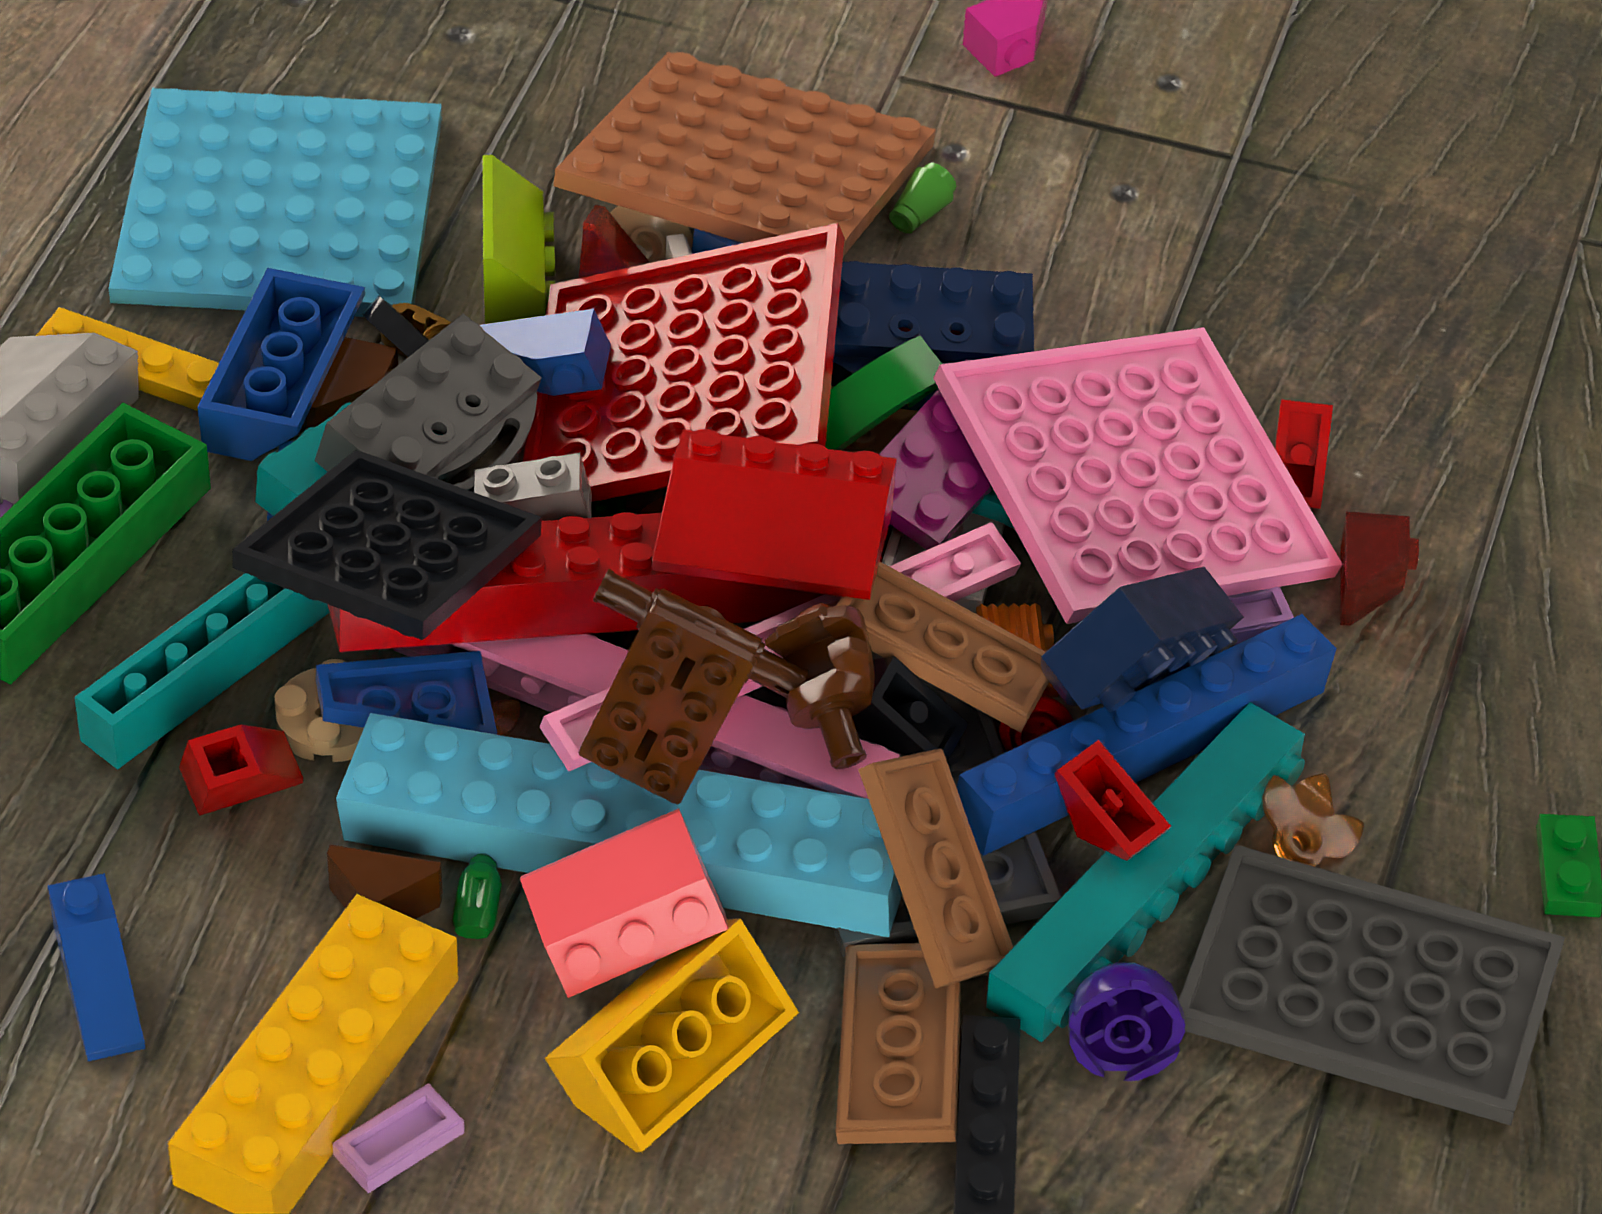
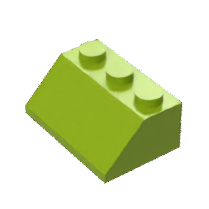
M483 155L485 324L545 316L550 286L555 283V281H545V276H555L554 246H544V242H554V212H544L542 190L495 156Z

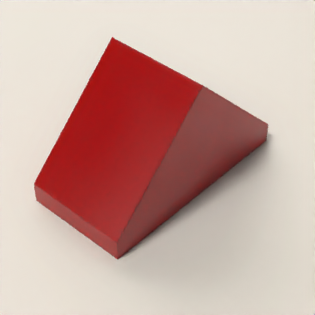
M1097 740L1055 772V777L1076 836L1121 859L1128 861L1171 827L1100 740Z

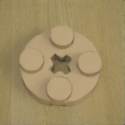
M329 659L327 661H324L322 664L342 663L346 661L340 659ZM316 668L296 675L276 691L274 697L277 730L284 731L291 750L295 755L314 761V754L321 756L332 755V762H343L352 759L364 728L324 722L322 717H319L321 708L316 685Z

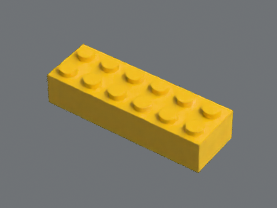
M356 894L168 1142L173 1185L234 1214H289L333 1154L332 1143L350 1131L458 982L457 938Z

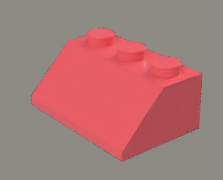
M679 808L520 876L521 884L544 947L568 998L729 929L724 908Z

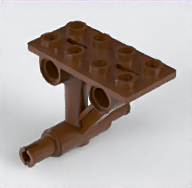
M608 569L593 598V602L600 603L638 622L636 628L639 631L578 753L581 757L597 764L601 768L609 770L674 804H680L744 683H747L748 679L787 698L791 690L804 683L809 670L803 669L765 650L766 644L762 642V638L727 621L715 609L707 606H697L664 588L661 590L655 588L654 592H651Z

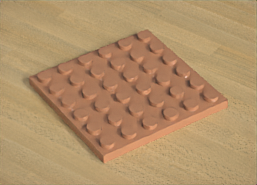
M668 52L555 168L553 186L741 243L838 223L845 237L844 257L931 150L934 144L936 129L922 126L917 120L909 117L895 118L878 113L872 107L864 104L850 105L830 99L823 92H805L791 88L778 79H760L746 75L733 66H715L701 62L688 53Z

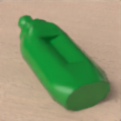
M477 854L470 859L469 865L464 868L458 880L452 923L455 933L464 938H487L496 925L502 881L497 871L496 862L486 854Z

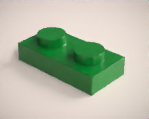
M1539 814L1536 833L1544 915L1601 917L1602 878L1595 816Z

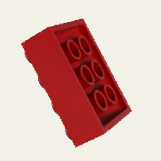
M683 429L673 458L651 570L870 600L892 515L897 458L884 457L872 451L854 453L832 450L813 443L804 445L780 443L762 436L743 438L721 435L710 429L695 431Z

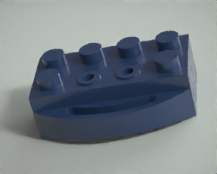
M843 261L831 386H836L881 355L918 336L923 338L942 364L962 362L966 359L970 361L1033 352V274L1016 273L1014 271L968 270L959 267L937 268L909 264L891 265ZM906 327L910 331L903 332L899 328ZM956 330L962 334L954 335L950 331ZM939 388L911 408L904 405L900 409L919 411Z
M1205 567L1121 586L1041 656V668L1045 677L1067 705L1079 706L1082 710L1103 704L1107 711L1111 713L1128 702L1135 695L1136 691L1193 666L1207 656L1211 657L1234 646L1238 639L1230 629L1242 620L1244 616Z

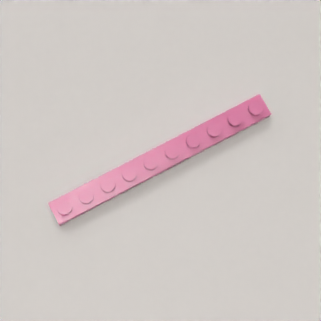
M990 522L889 567L955 602L1014 576L1021 562L994 524ZM824 594L752 625L745 630L762 638V642L765 643V639L776 631V627L797 617L801 611L819 603L834 607L842 596ZM765 645V647H764L765 650H767V651H769V652H771V653H773V654H775V655L781 657L780 655H778L776 652H774L773 650H771L770 648H768V647ZM748 679L737 697L758 689L762 685ZM610 687L543 717L539 728L568 772L591 762L581 757L578 752Z

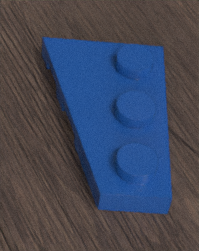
M480 651L316 665V685L324 722L364 728L369 714L374 713L497 735Z

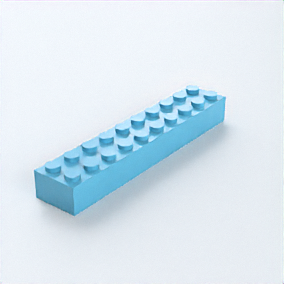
M374 713L369 714L336 796L343 840L463 862H470V859L477 854H486L496 862L497 868L525 873L532 872L679 808L723 908L890 937L902 896L869 799L698 770L681 803L674 804L609 770L601 768L593 762L568 772L551 744Z

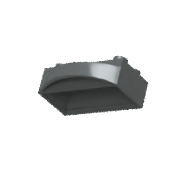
M462 314L326 423L314 461L329 472L354 450H359L448 482L459 472L478 461L497 440L515 426L518 432L506 451L489 467L516 463L533 423L537 403V389L542 377L523 363L518 356L512 354L485 332L479 324L473 322L465 314ZM468 402L473 403V404H475L477 407H470V406L467 405L466 403H468ZM433 430H438L442 432L443 435H437L433 432ZM475 476L457 483L455 486L474 492Z

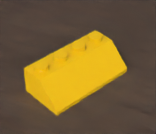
M741 918L728 919V930L662 957L544 1058L573 1104L635 1152H643L799 1014L796 1006Z

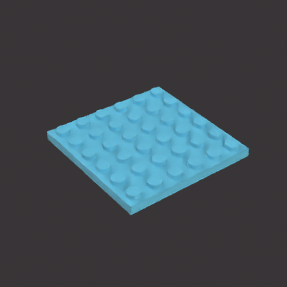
M152 88L108 288L110 303L246 310L266 269L272 268L365 287V296L355 317H364L362 313L379 295L390 305L397 303H410L414 305L442 122V105L371 99L325 98L320 96L306 97Z

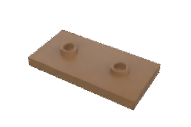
M882 562L878 566L870 600L842 596L836 605H847L860 610L865 620L872 652L883 658L895 656L916 676L1020 733L1049 684L1041 668V656L1046 653L1045 651Z
M942 748L879 761L858 769L935 988L989 974L1011 951L1013 945Z
M920 943L856 944L846 947L836 1118L838 1144L956 1142L961 981L935 988Z

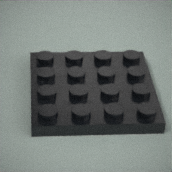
M354 450L233 548L232 568L255 576L261 581L270 582L302 594L308 599L318 600L347 611L358 618L368 619L397 630L403 635L424 640L541 536L542 517L365 452Z

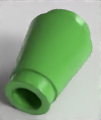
M927 163L924 167L916 168L896 202L894 209L889 214L891 223L901 232L910 234L915 228H918L950 204L954 198L953 192L956 190V182L950 172L936 163Z

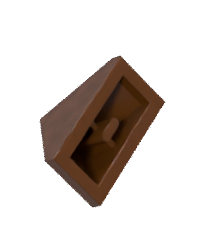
M330 844L327 852L329 887L345 909L356 894L413 919H417L441 906L443 899L441 862Z

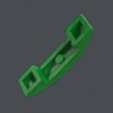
M921 336L915 337L881 355L831 389L825 445L827 449L842 451L904 405L911 408L938 388L933 378L939 365L942 363Z

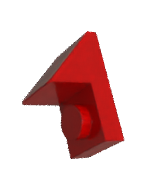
M1280 399L1275 449L1308 506L1321 509L1333 405Z

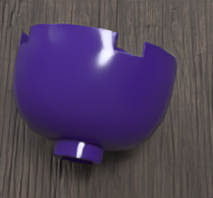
M1114 963L1097 969L1078 986L1069 1007V1042L1077 1061L1092 1074L1105 1078L1104 1071H1128L1124 1081H1138L1161 1072L1175 1061L1180 1052L1179 1043L1183 1038V1033L1185 1035L1184 1012L1172 984L1155 970L1136 963Z

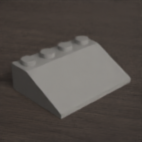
M96 333L10 337L0 346L1 504L3 499L12 502L13 505L18 502L122 402L131 406L139 399L137 350Z

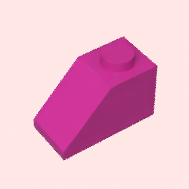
M986 0L966 8L963 46L994 77L1033 62L1045 22L1047 0Z

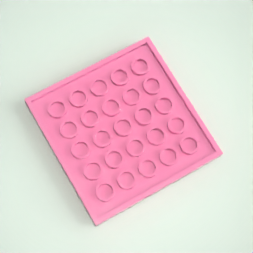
M1205 328L941 364L933 378L1066 624L1082 621L1121 586L1200 567H1205L1226 595L1231 596L1334 578L1343 565Z

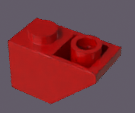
M242 724L188 740L179 765L199 816L297 786L304 781L284 731Z

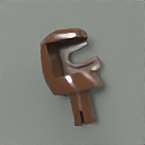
M819 603L801 611L797 617L776 627V631L765 639V644L783 657V659L809 670L804 683L791 690L786 698L790 721L795 727L820 728L831 759V766L834 769H844L862 762L867 756L862 748L852 717L871 704L875 681L874 664L865 620L860 610L847 605L832 607Z

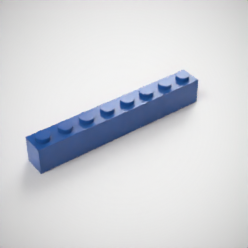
M1301 614L1136 691L1135 695L1128 702L1111 713L1105 707H1102L959 774L957 791L979 852L985 856L1068 816L1069 813L1058 786L1055 772L1097 740L1101 741L1136 783L1203 751L1250 702L1276 716L1322 694L1337 648Z

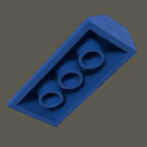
M272 268L266 269L197 406L201 442L207 444L208 452L253 461L299 434L365 296V287Z

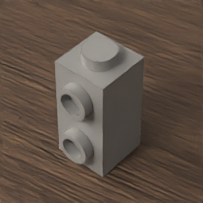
M580 453L475 469L474 493L540 516L542 521L560 520L566 516L591 518L592 491Z

